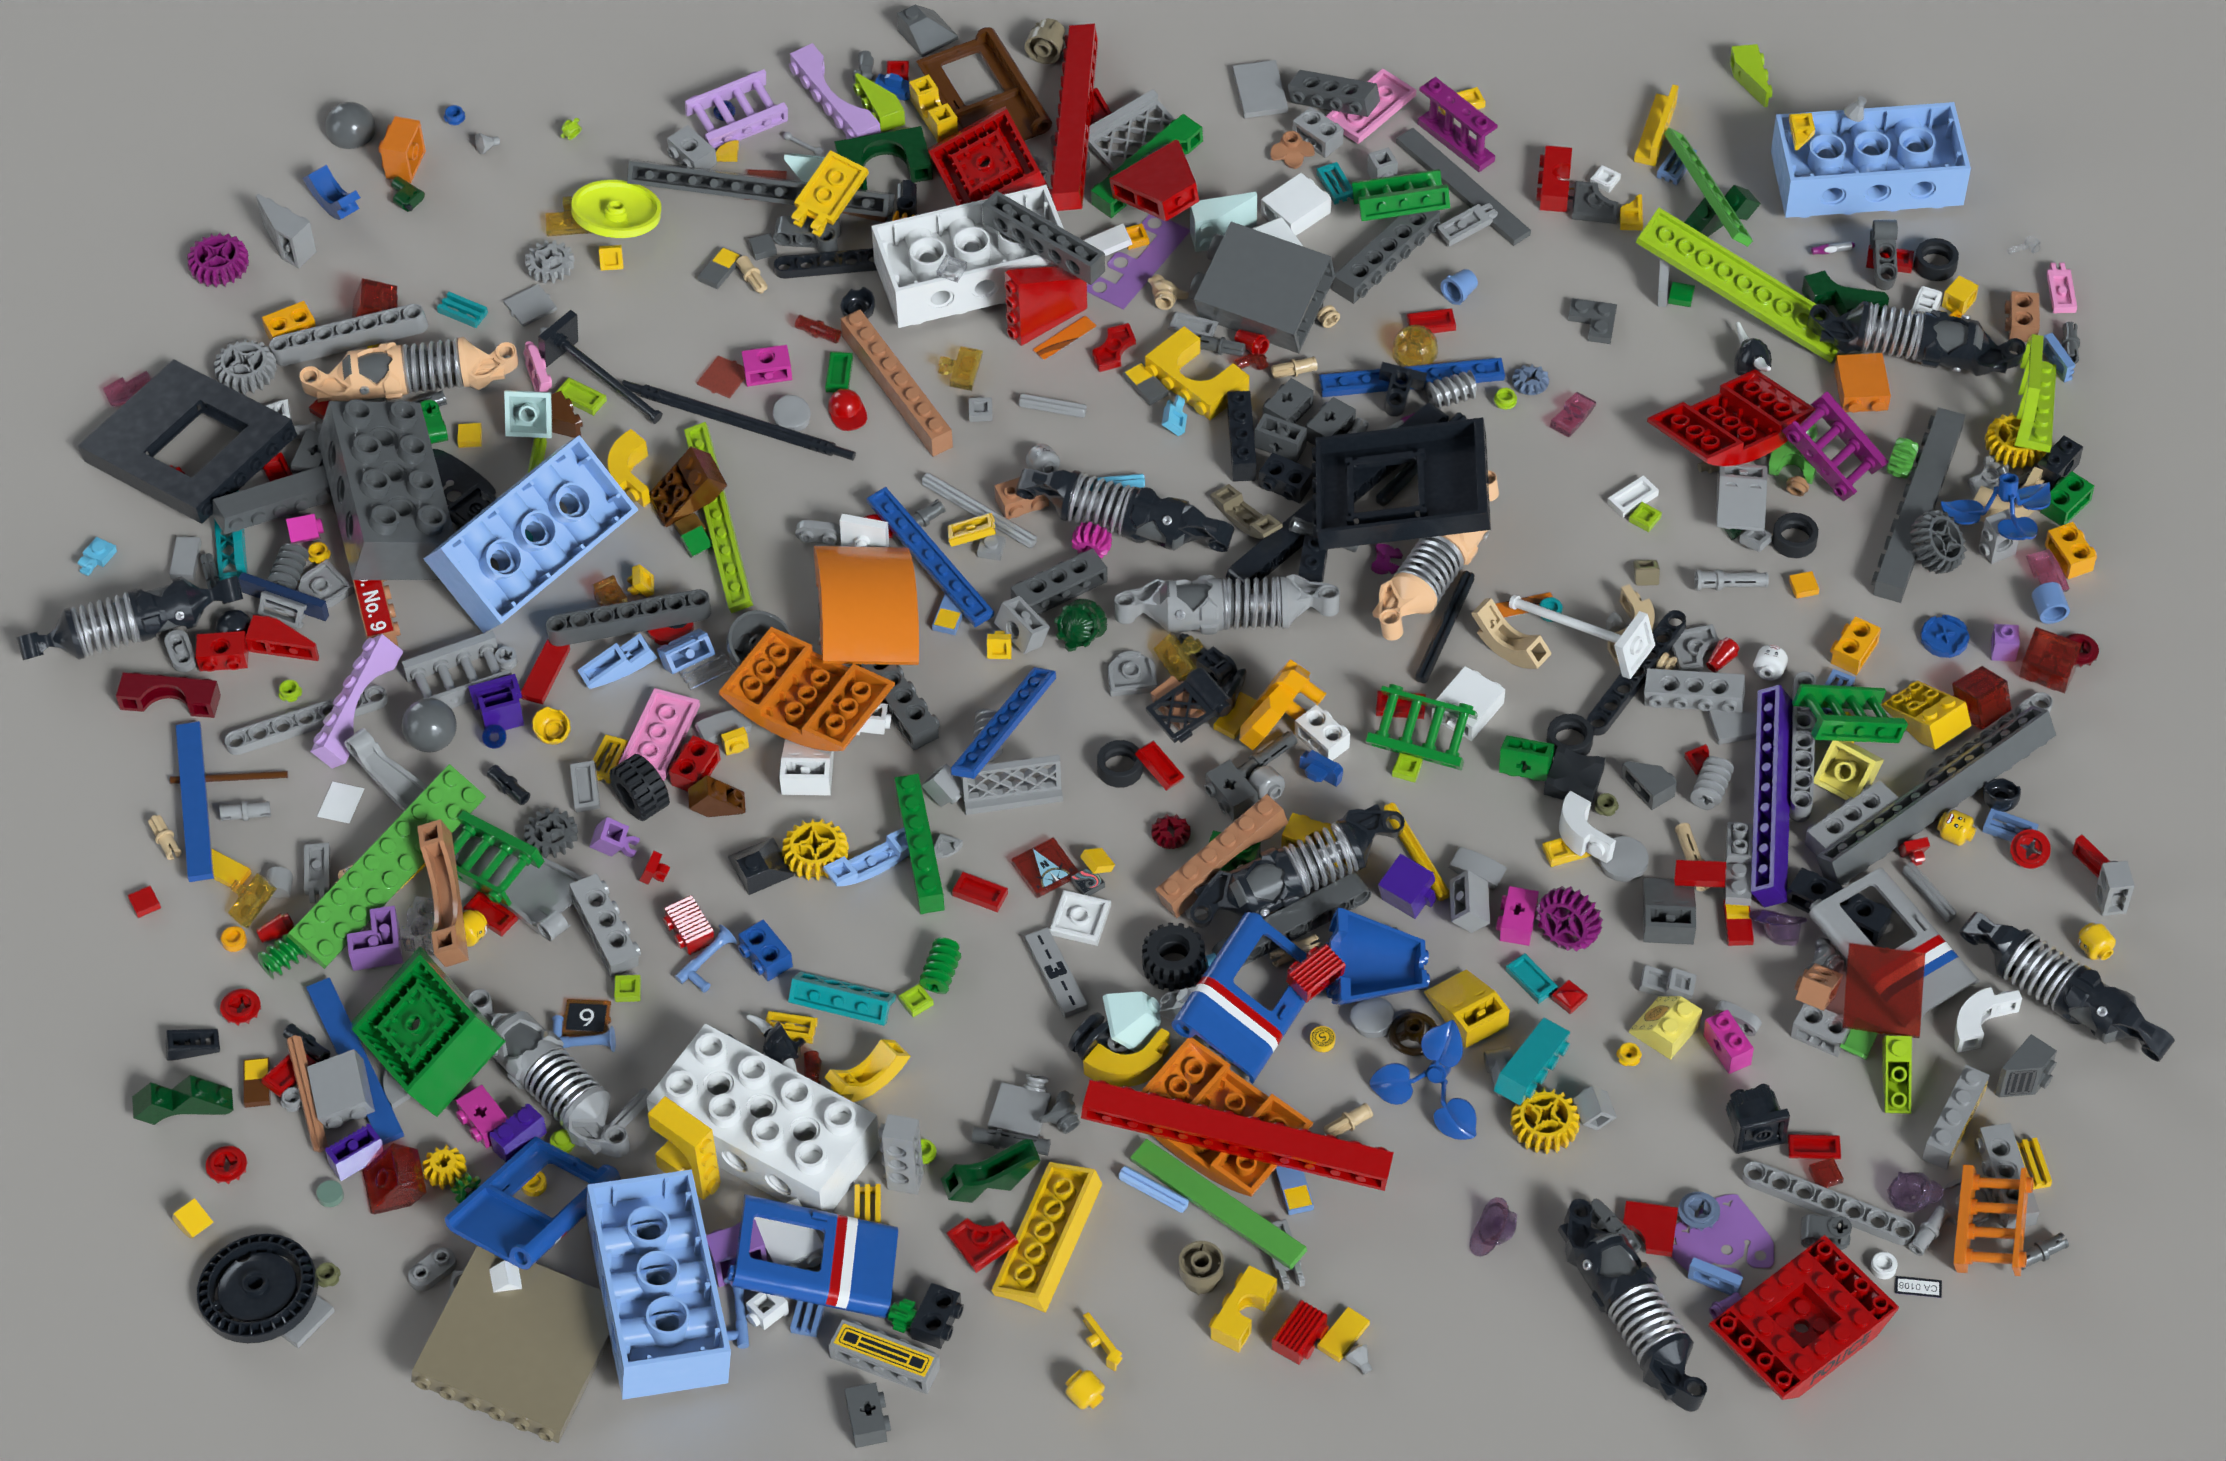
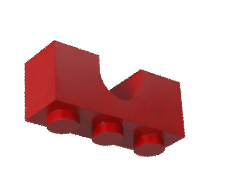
M1546 146L1545 155L1540 154L1539 168H1544L1538 174V184H1542V188L1537 187L1536 201H1540V210L1567 212L1569 181L1560 179H1570L1572 148Z

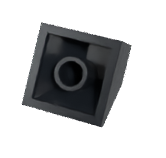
M773 837L728 856L748 895L794 876V873L789 870V865L784 863V856H782V852Z

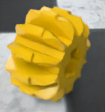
M447 1144L443 1150L435 1147V1153L427 1152V1160H424L422 1163L424 1178L429 1180L432 1187L439 1184L442 1190L446 1185H450L453 1188L455 1186V1178L460 1179L467 1172L465 1157L463 1154H460L456 1147L450 1150Z

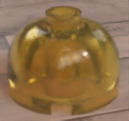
M1406 326L1395 336L1392 345L1393 359L1399 366L1401 364L1404 366L1433 364V361L1438 356L1437 338L1425 326Z

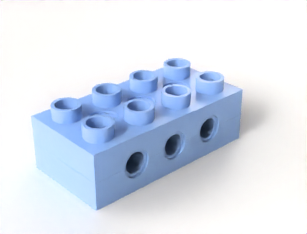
M1954 102L1864 108V120L1861 122L1849 119L1845 115L1844 110L1806 112L1812 113L1815 134L1799 150L1794 149L1789 114L1776 115L1771 154L1785 218H1807L1810 216L1832 214L1851 215L1874 211L1894 212L1903 209L1943 208L1945 206L1964 205L1971 167Z
M579 435L558 448L423 559L479 629L485 633L507 620L636 513L638 508ZM560 501L565 504L567 514L561 511L559 507ZM525 529L531 532L533 542L526 538ZM491 557L498 562L499 571L492 568L490 564Z
M692 1169L588 1184L586 1220L622 1400L728 1383L731 1349Z

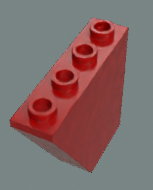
M1178 140L1172 141L1109 178L1113 198L1164 221H1168L1199 202L1196 181Z
M1059 266L1013 269L1005 272L1007 333L1012 340H1016L1021 346L1088 308L1087 282Z

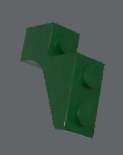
M1733 185L1724 196L1738 218L1746 221L1761 204L1748 189ZM1706 198L1700 202L1684 222L1707 237L1724 226Z
M1825 270L1804 276L1802 286L1804 296L1815 304H1823L1827 307L1834 305L1840 316L1854 309L1862 301L1872 302L1873 305L1878 303L1877 316L1882 315L1884 305L1888 307L1889 297L1885 292L1841 286L1835 283Z
M189 1075L173 1089L150 1082L132 1096L133 1118L152 1125L174 1115H226L234 1110L231 1088Z
M1024 1139L984 1161L966 1165L955 1164L941 1178V1182L948 1200L973 1203L987 1188L1011 1191L1041 1160L1033 1140Z

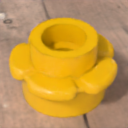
M315 542L308 549V560L316 564H320L331 556L330 550L322 542Z
M1628 1042L1624 1043L1617 1050L1616 1056L1619 1058L1621 1065L1636 1066L1640 1063L1642 1053L1636 1044Z

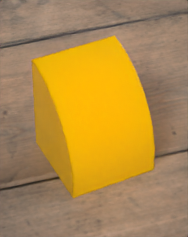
M195 1198L173 1213L172 1220L179 1229L191 1239L214 1223Z

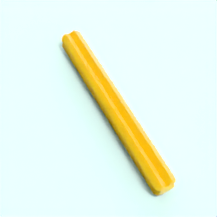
M1393 802L1384 806V810L1401 813ZM1389 820L1394 830L1400 827L1397 820ZM1405 820L1403 832L1399 835L1400 840L1414 862L1434 873L1435 882L1430 888L1434 890L1436 898L1439 901L1448 899L1450 897L1448 887Z

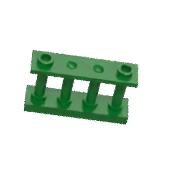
M1440 169L1352 182L1354 205L1359 204L1361 221L1450 208L1449 187L1447 184L1442 185Z
M1389 684V687L1382 686V693L1388 695L1379 730H1376L1375 734L1368 732L1366 743L1369 746L1398 754H1407L1421 758L1424 761L1462 771L1464 760L1462 757H1459L1460 753H1458L1468 717L1477 720L1478 714L1473 710L1474 707L1464 703H1459V706L1404 692L1403 687ZM1399 698L1412 703L1402 737L1396 740L1389 738L1388 730ZM1421 705L1435 708L1426 742L1422 743V746L1412 744L1413 740L1411 738ZM1447 711L1458 714V719L1449 749H1446L1444 753L1436 751L1435 742L1444 712Z
M1800 684L1792 702L1793 706L1809 707L1816 717L1817 721L1811 732L1815 740L1900 743L1908 726L1904 718L1888 717L1880 705L1886 693L1885 688ZM1822 708H1830L1834 715H1825ZM1843 709H1852L1855 716H1847ZM1864 710H1873L1876 717H1868Z
M463 810L457 817L463 826V831L453 842L455 856L470 837L477 836L481 841L460 867L456 865L458 880L486 894L494 903L499 904L501 902L509 907L512 902L505 892L525 866L531 864L539 869L545 861L536 847ZM494 845L499 848V851L479 876L469 872L488 847ZM513 855L517 857L518 860L497 886L488 882L489 878L507 856Z

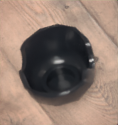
M862 287L860 290L850 289L841 300L840 308L843 316L845 317L861 309L867 319L870 318L875 309L873 292L866 287Z
M241 610L226 611L216 621L215 632L245 631L247 634L251 619Z
M2005 778L1993 779L1990 782H1986L1984 786V801L1989 808L1994 810L2010 811L2020 801L2021 788Z

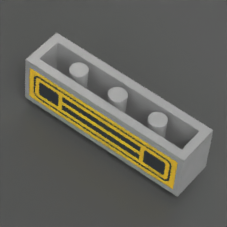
M1965 1065L1926 1143L1922 1160L1947 1170L1986 1091L1989 1074Z
M842 1319L829 1344L830 1358L928 1394L940 1370L939 1355L933 1350L915 1347L904 1339L897 1340L891 1338L880 1330L873 1331L867 1329L856 1321L849 1322Z

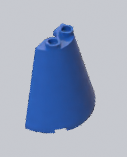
M1337 908L1329 927V932H1333V934L1329 938V943L1326 942V944L1341 958L1346 966L1344 974L1325 988L1328 998L1332 999V1004L1353 1003L1424 989L1429 986L1430 975L1427 973V970H1424V965L1428 963L1429 952L1425 948V940L1346 909Z

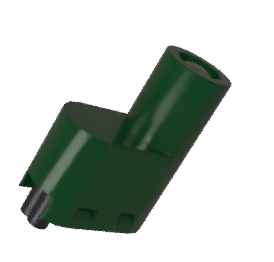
M399 176L393 179L391 186L398 191L393 197V203L407 212L412 211L424 199V191Z

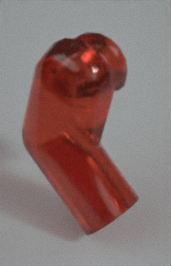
M1248 354L1233 360V363L1240 369L1256 364L1258 370H1263L1269 366L1266 360L1268 358L1264 354Z

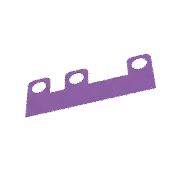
M1149 214L1142 224L1146 230L1156 234V238L1138 259L1122 252L1115 253L1107 265L1109 268L1124 275L1116 284L1099 277L1094 283L1104 282L1107 285V289L1104 292L1098 293L1093 290V284H1089L1087 292L1124 310L1148 282V279L1153 276L1188 235L1190 229L1171 220L1164 221L1160 219L1162 225L1159 228H1150L1147 224L1148 220L1157 217ZM1118 257H1124L1128 260V265L1124 268H1118L1114 265V260Z

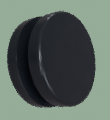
M1099 1012L1090 1015L1074 1032L1069 1041L1068 1048L1073 1052H1077L1078 1056L1084 1061L1098 1043L1102 1046L1106 1045L1111 1036L1108 1021L1104 1022V1016Z

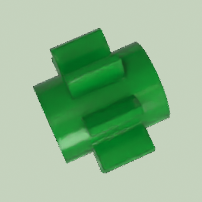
M468 1172L465 1173V1177L460 1179L456 1177V1185L451 1188L454 1194H458L455 1200L458 1203L465 1200L480 1186L478 1184H480L481 1179L478 1176L472 1179ZM469 1187L471 1188V1191L467 1192L465 1191V1189Z
M904 1298L899 1303H893L888 1315V1321L892 1322L893 1330L901 1333L909 1330L918 1311L915 1307L916 1302Z

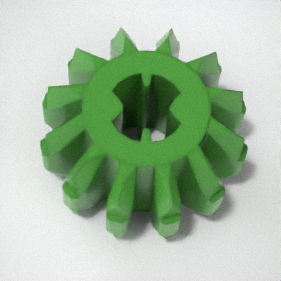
M1899 437L1895 442L1887 466V473L1906 479L1910 475L1919 448L1918 443L1908 438Z

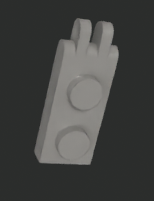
M1490 203L1483 206L1477 204L1437 226V232L1450 247L1489 226L1498 215V212L1493 209Z
M329 843L304 845L305 895H309L310 903H316V894H319L321 899L331 889Z

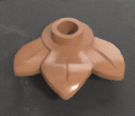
M1287 131L1281 137L1280 142L1273 145L1270 155L1273 161L1284 159V163L1288 167L1296 169L1303 164L1304 157L1314 156L1315 151L1313 145L1310 142L1303 141L1299 133Z

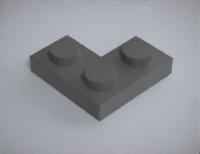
M1572 298L1568 321L1590 324L1589 342L1611 344L1617 304Z

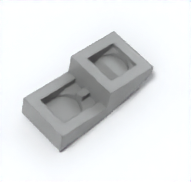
M735 709L705 718L697 722L695 727L701 739L716 743L722 742L721 734L744 727L746 732L750 733L752 724L749 718Z
M1462 847L1458 848L1448 867L1458 874L1467 870L1488 881V887L1492 890L1498 886L1507 867L1485 855Z
M1645 965L1642 970L1639 991L1658 996L1692 998L1697 975L1676 968H1672L1670 972Z

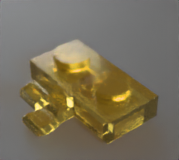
M572 196L563 197L564 212L546 213L547 237L592 233L582 228L574 220L571 213Z
M960 346L956 360L944 356L940 357L938 373L942 375L952 373L950 387L972 391L983 357V351Z
M1169 633L1153 649L1169 674L1180 682L1186 681L1187 676L1197 669L1189 655L1200 651L1203 645L1199 639L1195 640L1191 635L1181 644L1175 635Z
M259 873L254 876L248 886L244 883L242 885L238 880H235L230 888L239 898L228 913L241 926L248 929L277 888Z

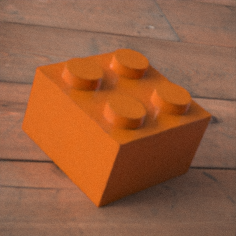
M395 116L392 123L387 126L386 136L384 140L380 141L378 149L382 156V168L385 171L386 178L394 179L399 176L409 183L412 182L426 152L419 120Z

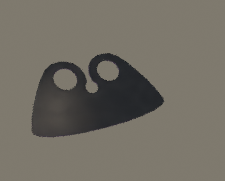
M433 449L442 487L446 485L448 480L454 481V485L448 486L444 490L447 505L453 503L447 499V494L450 491L457 490L463 495L477 483L491 494H496L493 485L473 468L445 451Z

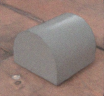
M273 867L267 871L264 891L265 898H290L293 875L290 870L283 867Z

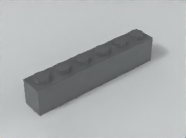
M325 466L316 467L213 499V517L225 535L331 502L333 499Z

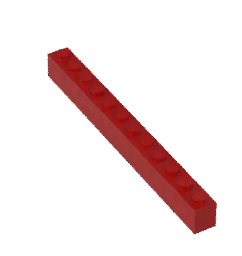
M1095 23L1070 25L1068 35H1065L1066 48L1063 50L1065 62H1062L1064 76H1061L1062 89L1059 90L1060 103H1058L1059 117L1056 118L1058 131L1055 132V142L1057 146L1053 147L1056 160H1052L1053 174L1050 176L1053 189H1049L1057 211L1077 210L1083 207L1098 49Z
M1089 1080L1081 1113V1119L1385 1191L1394 1154V1152L1388 1151L1383 1147H1370L1362 1145L1358 1141L1337 1139L1333 1135L1315 1134L1307 1129H1294L1278 1122L1269 1123L1253 1116L1244 1117L1228 1110L1219 1111L1203 1104L1185 1103V1101L1178 1098H1164L1152 1092L1143 1093L1127 1086L1118 1087L1110 1085L1102 1080Z

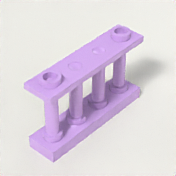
M765 69L752 72L746 77L701 95L692 96L685 101L686 116L697 114L707 131L705 141L715 150L727 142L740 141L788 121V108L785 103L775 105L764 88V85H766ZM756 90L767 109L755 113L744 94ZM735 97L747 116L738 121L734 120L724 103ZM716 105L727 125L715 129L704 111L705 109Z

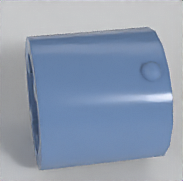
M2056 582L2044 583L2032 592V599L2041 622L2053 624L2062 621L2069 615L2070 608L2060 584Z

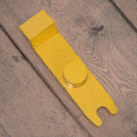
M1089 1312L1083 1315V1322L1092 1333L1091 1336L1086 1338L1087 1344L1091 1349L1100 1344L1108 1355L1106 1366L1116 1371V1366L1123 1359L1121 1357L1122 1352L1116 1349Z

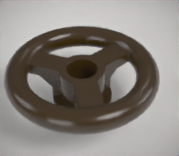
M1403 1013L1391 1023L1389 1028L1390 1042L1396 1050L1410 1056L1424 1055L1421 1047L1409 1048L1402 1045L1400 1041L1409 1039L1417 1041L1421 1045L1425 1023L1430 1029L1436 1027L1437 1024L1424 1013ZM1405 1021L1404 1031L1396 1033L1398 1026Z

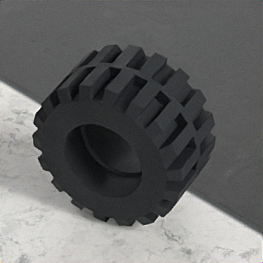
M634 754L610 769V780L617 797L627 811L638 820L645 821L670 804L668 790L664 781L654 766L640 754Z
M1168 923V926L1165 927L1162 924L1158 926L1157 931L1152 929L1149 932V936L1145 937L1144 944L1142 945V967L1146 979L1150 978V983L1153 986L1158 984V989L1164 990V988H1168L1169 992H1173L1174 989H1185L1186 986L1189 988L1193 987L1194 981L1199 982L1201 974H1204L1205 943L1204 940H1201V935L1198 932L1194 933V928L1190 926L1185 928L1182 923H1179L1178 926ZM1170 953H1178L1185 956L1184 959L1179 961H1168L1162 957Z

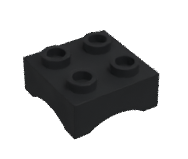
M1558 745L1550 772L1545 781L1544 795L1564 800L1567 794L1572 791L1590 801L1592 806L1604 771L1606 758L1581 755Z

